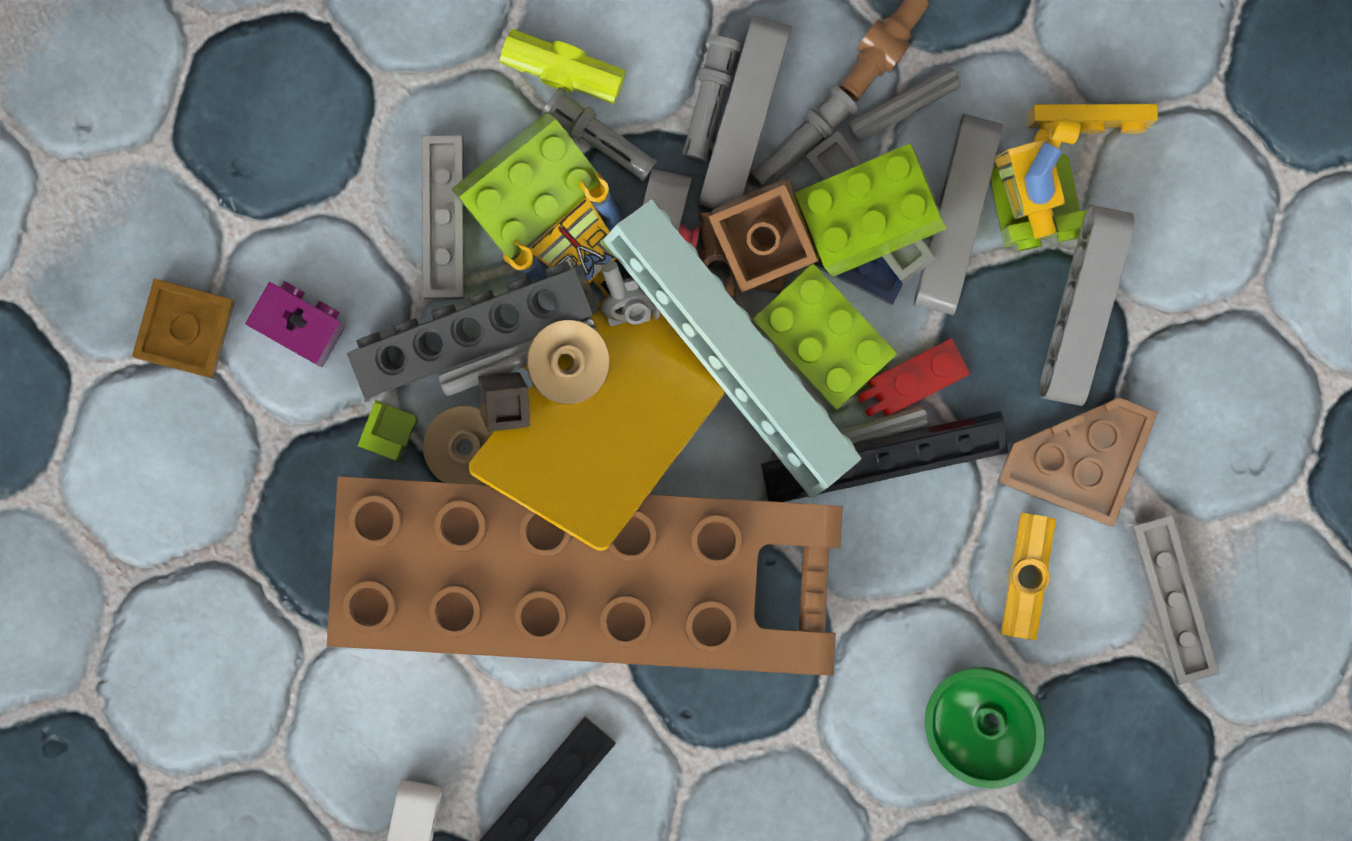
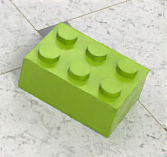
M546 112L451 188V190L499 250L512 259L521 251L520 247L513 243L514 241L518 240L525 246H528L586 198L579 186L581 181L587 189H593L598 185L599 180L594 174L597 171L558 120Z
M911 143L795 192L823 266L832 277L947 229L919 158Z
M811 264L752 319V324L760 334L774 345L779 355L833 413L897 355L892 347L814 264Z

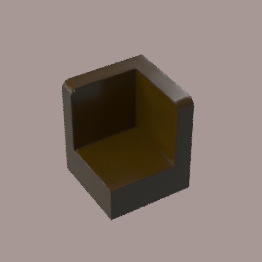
M519 372L478 376L480 414L488 432L530 427L528 386Z

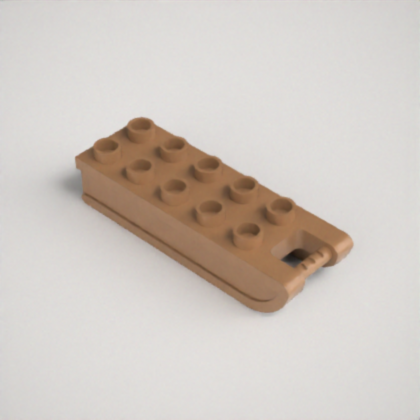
M338 477L326 646L834 675L836 633L825 631L829 549L841 548L843 506L648 495L609 548L598 551L489 485ZM765 545L803 546L799 630L763 628L755 622L758 552Z

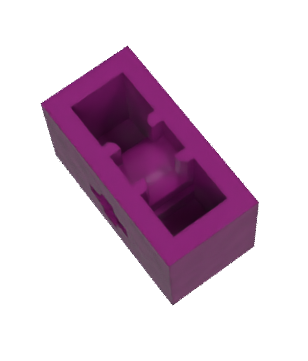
M269 281L245 325L310 362L323 367L346 327L345 324L337 320L340 312L321 301L314 307L301 300L305 292L286 281H283L280 287ZM292 314L296 316L302 314V318L307 321L303 329L298 326L294 328V324L289 321Z

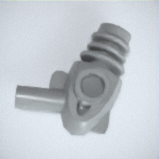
M609 262L602 266L601 270L610 295L603 299L600 309L607 316L610 326H616L625 322L634 325L650 321L651 313L655 320L659 319L660 311L633 278L622 279L616 262Z

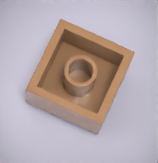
M790 177L718 206L709 215V220L741 292L819 260V253L795 195L796 191Z

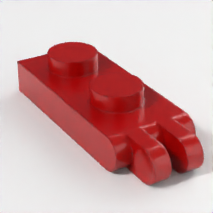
M951 338L870 379L868 383L871 389L857 395L860 403L874 396L879 402L864 410L867 417L882 410L885 416L957 382L970 375Z

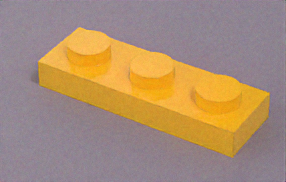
M1034 104L1028 112V128L1050 130L1055 120L1064 118L1079 122L1081 124V134H1101L1105 132V128H1121L1122 134L1145 133L1146 128L1151 127L1158 120L1157 104Z

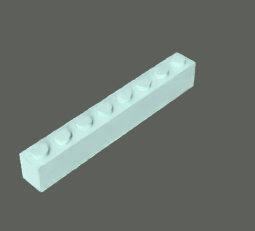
M652 199L619 222L611 230L603 242L811 499L827 489L862 459L855 451L852 441L837 429L829 419L826 409L812 398L803 387L800 377L786 366L776 353L774 345L760 334L750 321L748 313L735 303L724 289L720 278L709 271L698 257L694 246L684 240L672 225L668 214L659 209Z

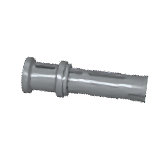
M708 35L706 41L710 46L704 68H700L698 71L699 80L701 81L700 91L681 154L699 161H707L710 143L725 90L730 88L734 81L731 73L737 52H741L743 48L742 43L718 35Z
M834 84L830 88V94L814 110L809 108L805 112L803 117L805 121L767 159L750 173L751 176L762 187L779 181L822 138L826 140L834 134L833 130L850 113L855 115L859 108L841 88Z
M559 87L544 107L540 117L547 112L556 118L561 126L569 132L571 139L579 141L582 138L644 182L658 160L652 158L626 138L595 118L596 113H594L592 108H583L565 95L566 90Z

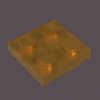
M154 278L132 357L214 379L235 300Z

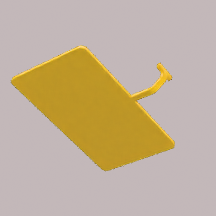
M606 296L597 305L599 311L589 316L594 322L598 334L604 340L609 354L608 374L599 391L585 401L574 404H562L544 397L532 385L528 389L530 427L494 431L469 463V471L472 476L598 551L609 548L726 393L671 324L661 315V312L657 320L654 319L651 313L650 321L634 325L625 322L616 326H610L607 316L600 309L601 303ZM562 354L558 359V365L562 370L569 368L570 358L566 354Z

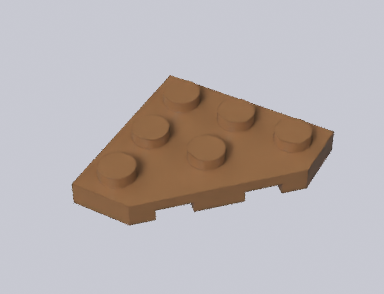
M1119 397L1011 444L997 483L1099 523L1114 527L1158 412Z

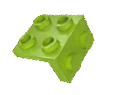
M1062 153L1056 163L1065 203L1052 208L1059 232L1037 239L1034 238L1028 216L1019 219L1014 218L997 166L993 168L990 185L1004 248L1017 246L1018 251H1025L1041 247V240L1057 237L1058 243H1064L1078 239L1087 209L1080 211L1071 165L1066 154Z

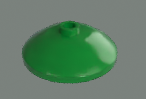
M970 667L959 670L948 676L936 687L926 707L925 732L933 754L949 773L967 784L990 789L1013 785L1024 779L1036 767L1043 755L1047 731L1042 709L1031 691L1022 682L1006 672L989 667ZM990 713L998 717L999 724H994L990 721Z

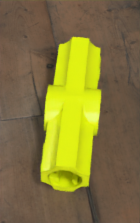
M512 28L506 37L499 60L501 64L507 67L509 66L520 72L539 77L542 83L555 89L561 87L568 93H572L575 90L613 105L618 98L626 74V70L588 57L586 52L573 45L561 41L550 43Z

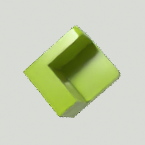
M375 400L358 447L401 462L417 417Z

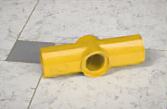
M1027 513L1019 514L1012 563L1007 571L1008 588L1000 630L1001 635L1037 640L1044 591L1050 580L1048 567L1056 518ZM1026 565L1033 566L1038 575L1036 583L1030 588L1023 587L1018 580L1019 571Z

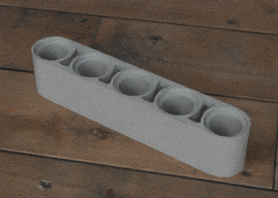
M753 15L698 205L714 209L744 195L792 26Z
M967 114L962 115L938 205L947 229L930 236L928 248L936 260L921 270L914 299L915 306L949 315L955 314L1002 135V123Z
M1090 205L1085 213L1041 374L1039 395L1042 399L1079 406L1084 405L1087 400L1133 236L1135 223L1133 213Z

